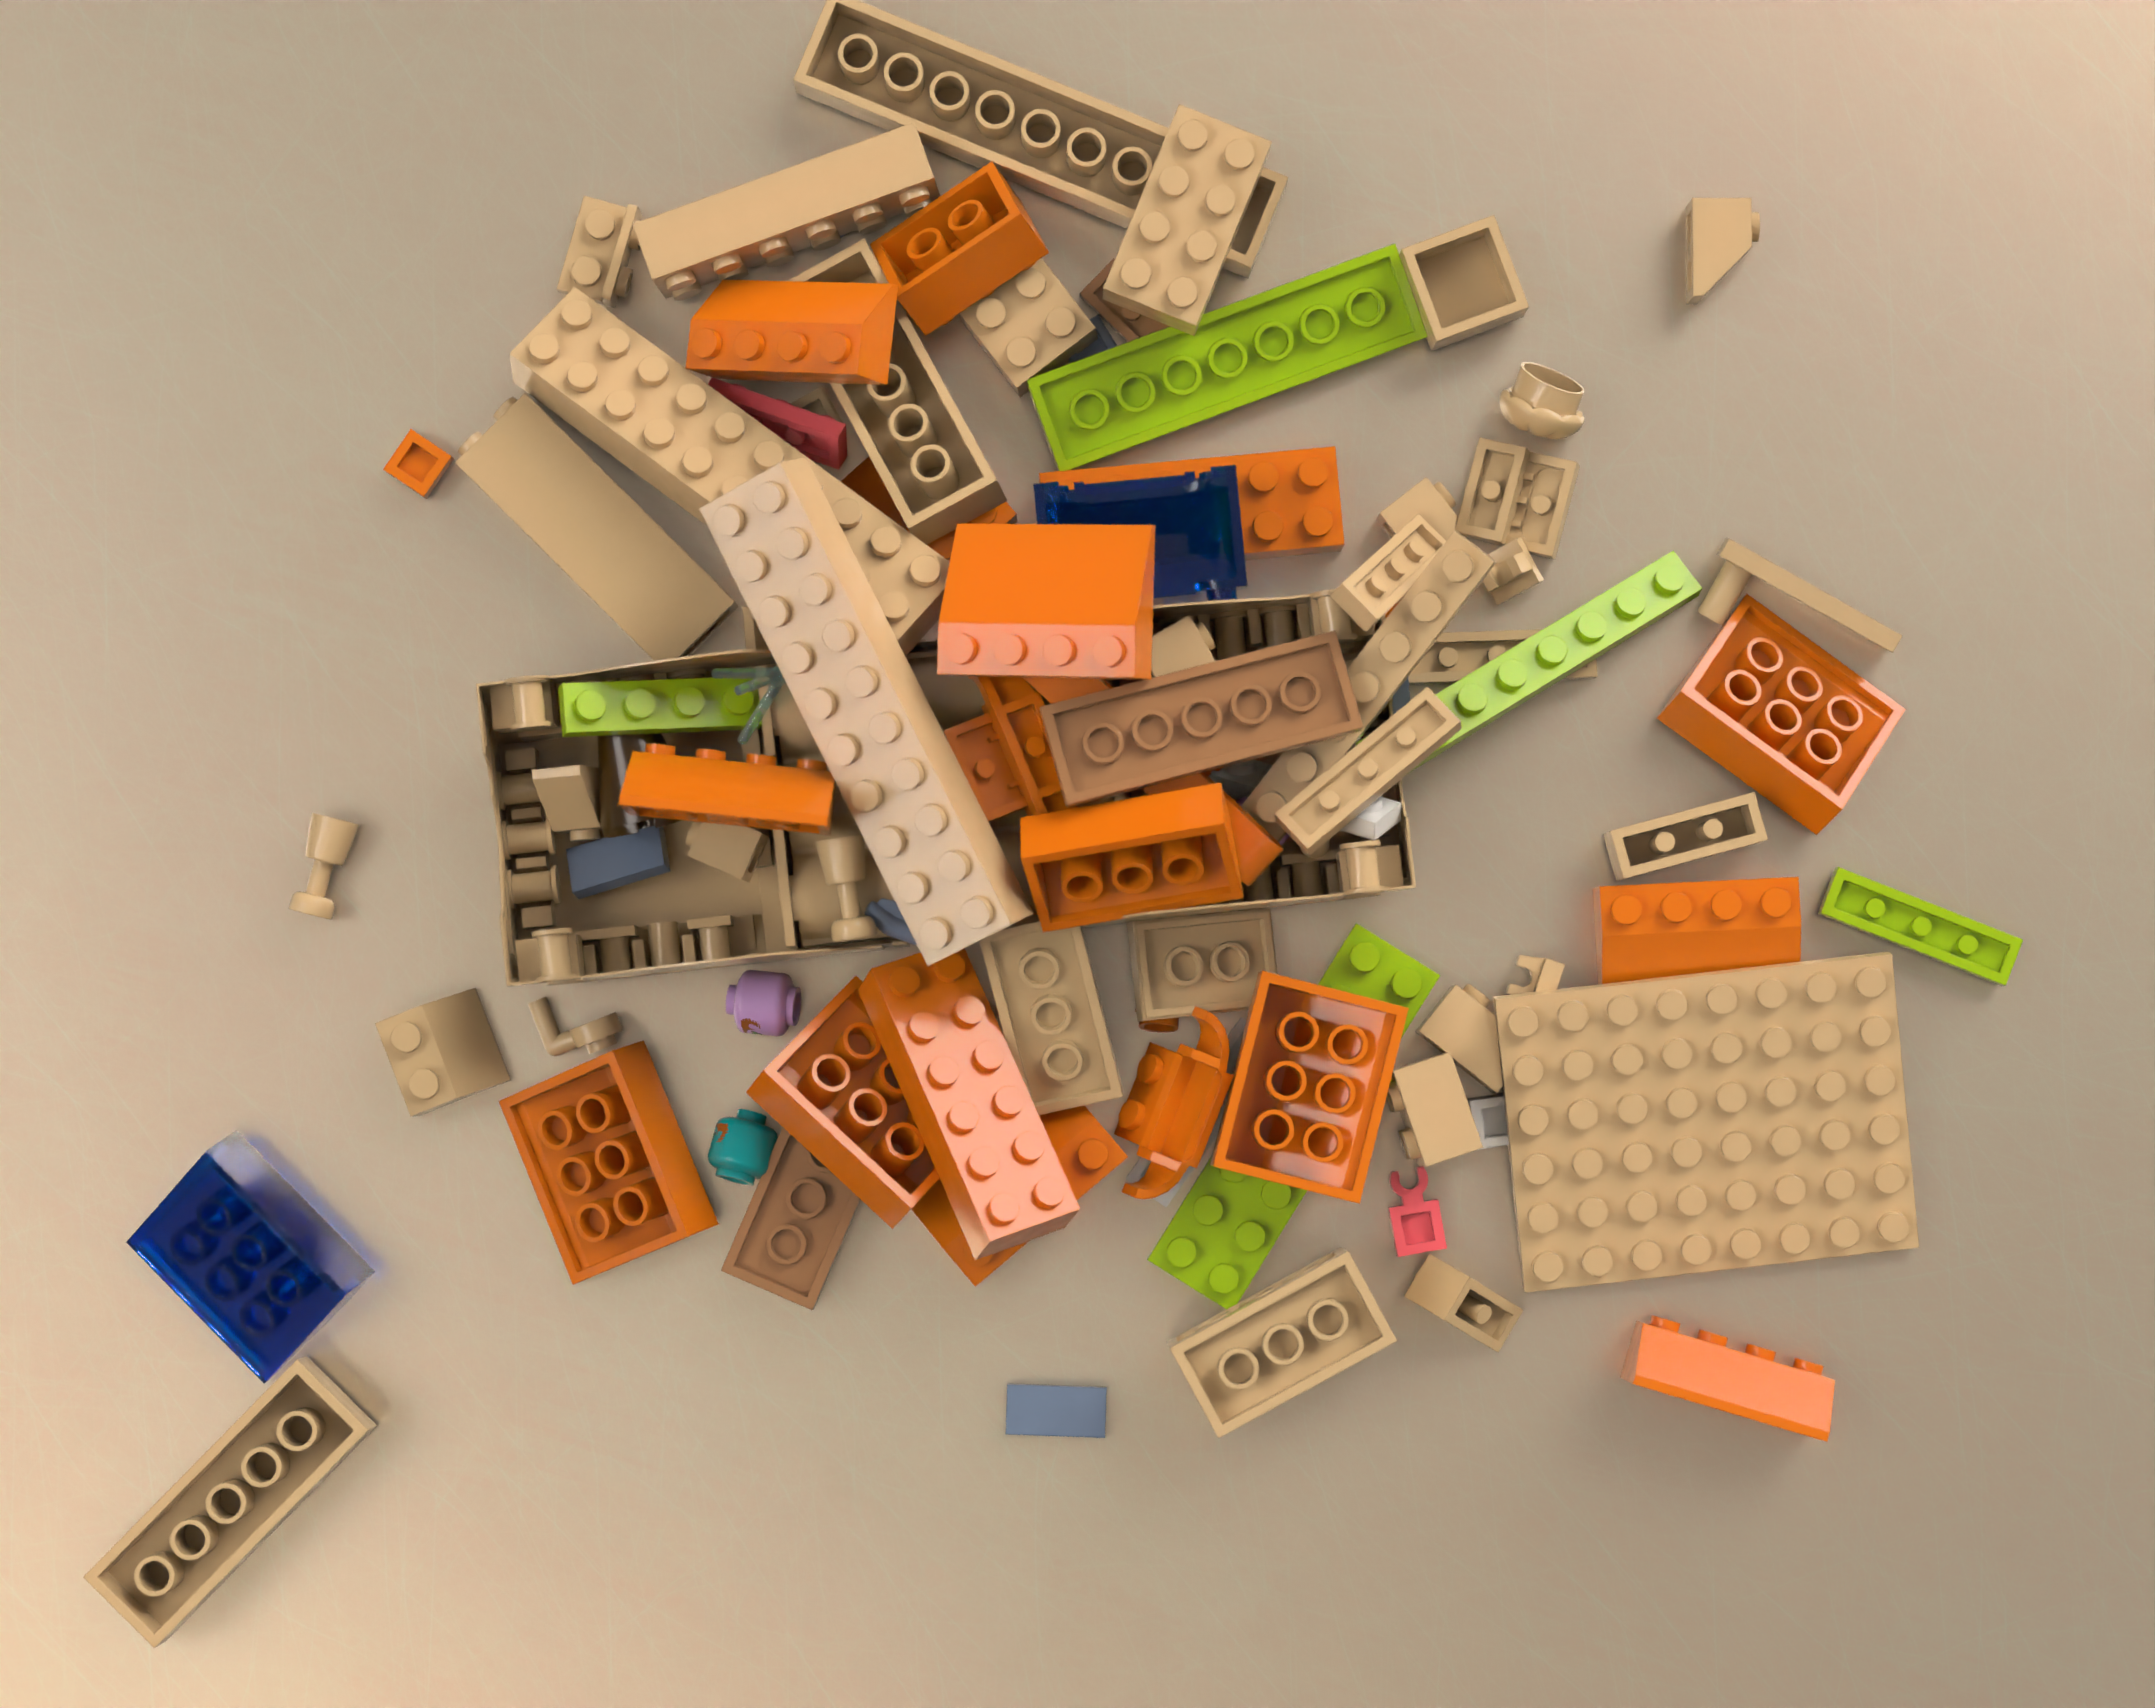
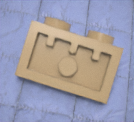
M583 197L557 285L559 293L567 295L575 286L596 303L612 308L616 307L618 296H627L633 277V269L627 268L632 249L638 251L641 249L633 227V223L641 221L642 218L638 206L628 204L627 207H623L592 197Z

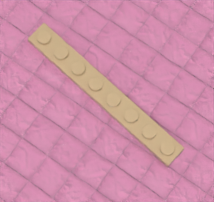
M1454 530L1347 669L1363 729L1360 732L1283 751L1241 806L1278 842L1286 835V831L1275 821L1274 814L1355 746L1497 563L1459 532Z

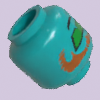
M738 1109L736 1117H723L718 1120L708 1153L709 1163L717 1169L715 1174L717 1177L734 1183L753 1186L755 1179H760L766 1173L770 1155L778 1139L777 1132L765 1125L767 1116L749 1110Z

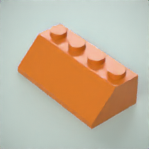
M722 280L691 318L685 369L716 379L887 385L898 285L887 283Z
M1221 783L1020 818L1021 861L1043 932L1119 920L1124 915L1189 908L1243 898L1232 824Z
M1651 1315L1649 1324L1636 1320L1620 1378L1637 1386L1815 1439L1828 1441L1835 1380L1821 1376L1824 1366L1799 1358L1794 1359L1792 1367L1774 1362L1775 1351L1748 1343L1745 1352L1727 1348L1728 1337L1699 1329L1697 1338L1678 1333L1681 1323Z

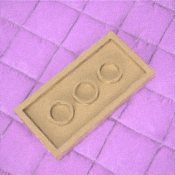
M1035 915L1026 917L980 940L1003 1034L1038 1115L1123 1097V1088L1082 926L1043 932L1039 917Z

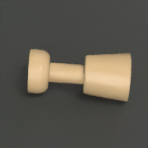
M311 812L305 856L314 859L306 892H295L291 897L288 909L332 920L335 904L333 900L326 898L325 895L333 865H344L359 824Z
M862 834L815 841L826 884H837L842 919L832 923V940L841 941L877 935L874 919L871 916L861 915L856 881L866 879L865 844Z

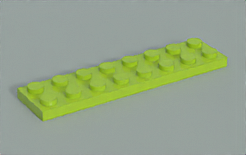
M1391 244L1204 313L1195 336L1169 326L1027 380V388L1058 471H1066L1428 336L1396 244Z
M1356 923L1317 985L1409 1008L1402 1033L1403 1037L1440 975ZM1211 1155L1147 1260L1232 1313L1307 1190L1211 1166Z

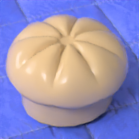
M1523 362L1514 386L1500 393L1499 407L1502 415L1518 429L1526 432L1530 431L1533 435L1553 440L1563 439L1578 432L1584 424L1582 412L1577 411L1584 389L1576 381L1556 370L1536 363Z

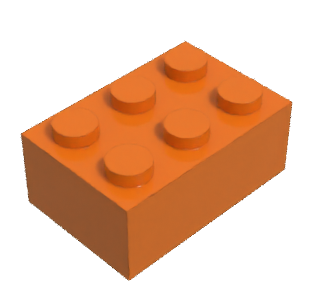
M992 161L870 243L888 283L898 285L897 300L925 336L938 327L948 324L956 315L978 300L988 297L996 288L1021 271L1031 268L1039 259L1049 253L1021 200Z

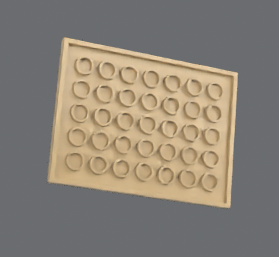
M1880 952L1493 996L1503 1078L1502 1090L1522 1285L1525 1293L1919 1248L1893 958L1891 953Z

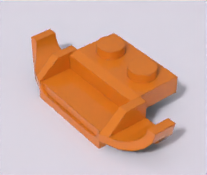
M968 676L969 679L976 683L985 701V704L981 707L984 715L943 730L988 822H993L1022 809H1025L1027 816L1077 808V805L1069 808L1065 806L1039 711L1041 706H1045L1041 694L1038 691L1036 692L1023 677Z
M1195 1006L1192 1012V1016L1200 1024L1201 1031L1196 1049L1180 1043L1177 1052L1150 1042L1145 1055L1138 1064L1137 1076L1128 1099L1120 1110L1119 1121L1114 1134L1140 1145L1136 1155L1151 1161L1144 1177L1137 1182L1124 1184L1122 1193L1133 1198L1150 1199L1158 1197L1173 1188L1180 1181L1189 1166L1198 1168L1234 1075L1227 1073L1230 1050L1225 1028L1215 1015Z

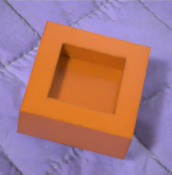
M410 429L383 470L427 499L454 458Z

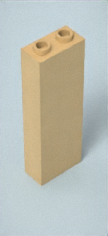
M526 393L518 400L514 396L506 400L493 415L496 422L483 435L479 431L472 434L459 448L458 453L461 457L455 462L457 466L654 661L690 656L739 607Z

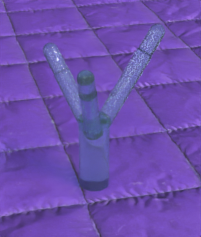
M778 666L773 668H716L711 672L712 677L716 679H752L734 688V692L737 695H742L771 684L739 735L738 742L740 744L747 743L778 692L786 684Z

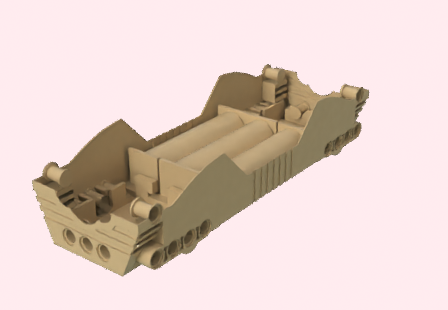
M1329 589L1305 595L1155 605L1153 606L1152 636L1190 615L1195 625L1202 622L1207 628L1216 647L1210 652L1215 661L1336 630L1345 665L1348 669L1385 621L1386 617L1385 615L1381 617L1365 632L1330 597L1336 589ZM936 638V641L920 640L906 658L942 730L984 715L981 707L985 704V701L978 686L972 679H969L968 676L937 674L938 638ZM770 650L724 651L628 664L579 673L552 676H521L508 678L504 681L476 684L482 749L488 769L490 793L498 837L501 914L499 916L507 986L546 983V986L884 950L885 947L889 946L894 948L910 947V943L885 935L877 927V935L841 941L832 940V923L842 919L837 884H826L815 841L861 834L837 784L831 836L751 828L769 836V839L750 883L687 856L691 846L685 842L693 822L679 821L663 826L670 872L582 899H578L572 893L566 849L594 840L571 842L570 833L552 831L532 779V770L572 765L599 768L597 736L562 737L558 687L562 683L757 676L762 726L759 729L662 733L667 745L676 747L675 755L695 757L696 749H711L726 752V761L746 762L747 754H760L777 757L776 766L796 768L797 759L825 762ZM1105 679L1113 687L1141 681L1134 679ZM1041 695L1045 705L1051 704ZM1392 698L1360 739L1371 734L1393 715ZM1275 753L1256 758L1255 760L1273 765L1282 753ZM1402 780L1398 781L1382 795L1384 798L1401 802V821L1376 840L1340 830L1329 839L1330 846L1325 855L1320 858H1309L1301 852L1300 846L1289 837L1282 845L1284 850L1250 887L1241 882L1243 898L1191 908L1124 915L1119 920L1084 925L1082 928L1124 924L1132 921L1379 896L1381 892L1416 888ZM1142 789L1080 804L1077 805V808L1147 796L1148 794ZM1022 809L989 824L1034 914L1028 916L1031 917L1038 914L1021 861L1020 818L1027 817L1025 809ZM599 830L600 839L604 838L603 831ZM865 840L866 879L856 881L862 916H866L865 909L871 901L878 903L883 898L895 901Z

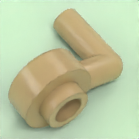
M547 997L528 1003L547 1053L552 1056H558L585 1045L589 1054L617 1044L614 1034L623 1031L617 1013L614 1012L560 1033Z

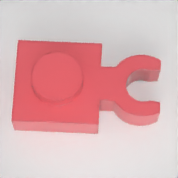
M1423 1166L1416 1167L1418 1180L1416 1185L1410 1189H1406L1400 1184L1398 1171H1391L1389 1175L1390 1187L1395 1194L1401 1197L1402 1203L1399 1206L1388 1207L1397 1257L1447 1249L1438 1199L1427 1201L1423 1199L1422 1193L1428 1185V1175Z

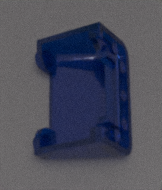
M1236 465L1210 467V471L1199 473V478H1195V471L1184 472V475L1093 484L1076 482L1074 483L1073 490H1069L1068 485L1059 486V482L1033 484L1037 524L1154 525L1153 599L1206 594L1207 601L1237 599V590L1246 589L1248 586Z

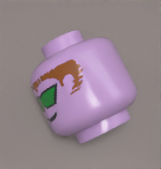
M747 970L742 974L737 985H730L728 988L726 1013L734 1015V1021L740 1032L782 1036L790 1025L796 1026L801 1011L800 987H794L792 979L788 974Z

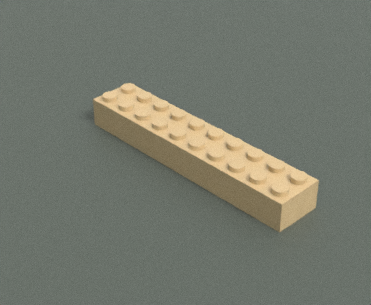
M826 0L793 78L796 93L888 131L914 122L922 145L980 169L992 161L1005 179L1128 229L1169 129L1166 126L859 0ZM1263 168L1223 269L1249 278L1285 192L1288 181L1287 176L1268 168Z
M575 286L509 353L513 382L706 526L707 524L699 508L780 462L806 457ZM806 457L905 656H907L939 620L950 562Z
M806 457L780 462L699 508L927 966L1034 914Z

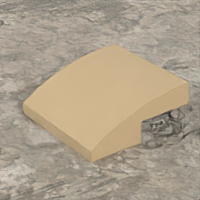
M1479 437L1455 531L1463 536L1501 547L1521 537L1530 554L1555 560L1580 465L1576 461L1530 452L1527 447Z

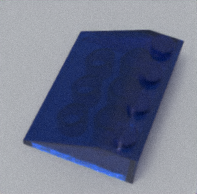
M237 1130L209 1148L126 1242L264 1384L375 1273L365 1260Z

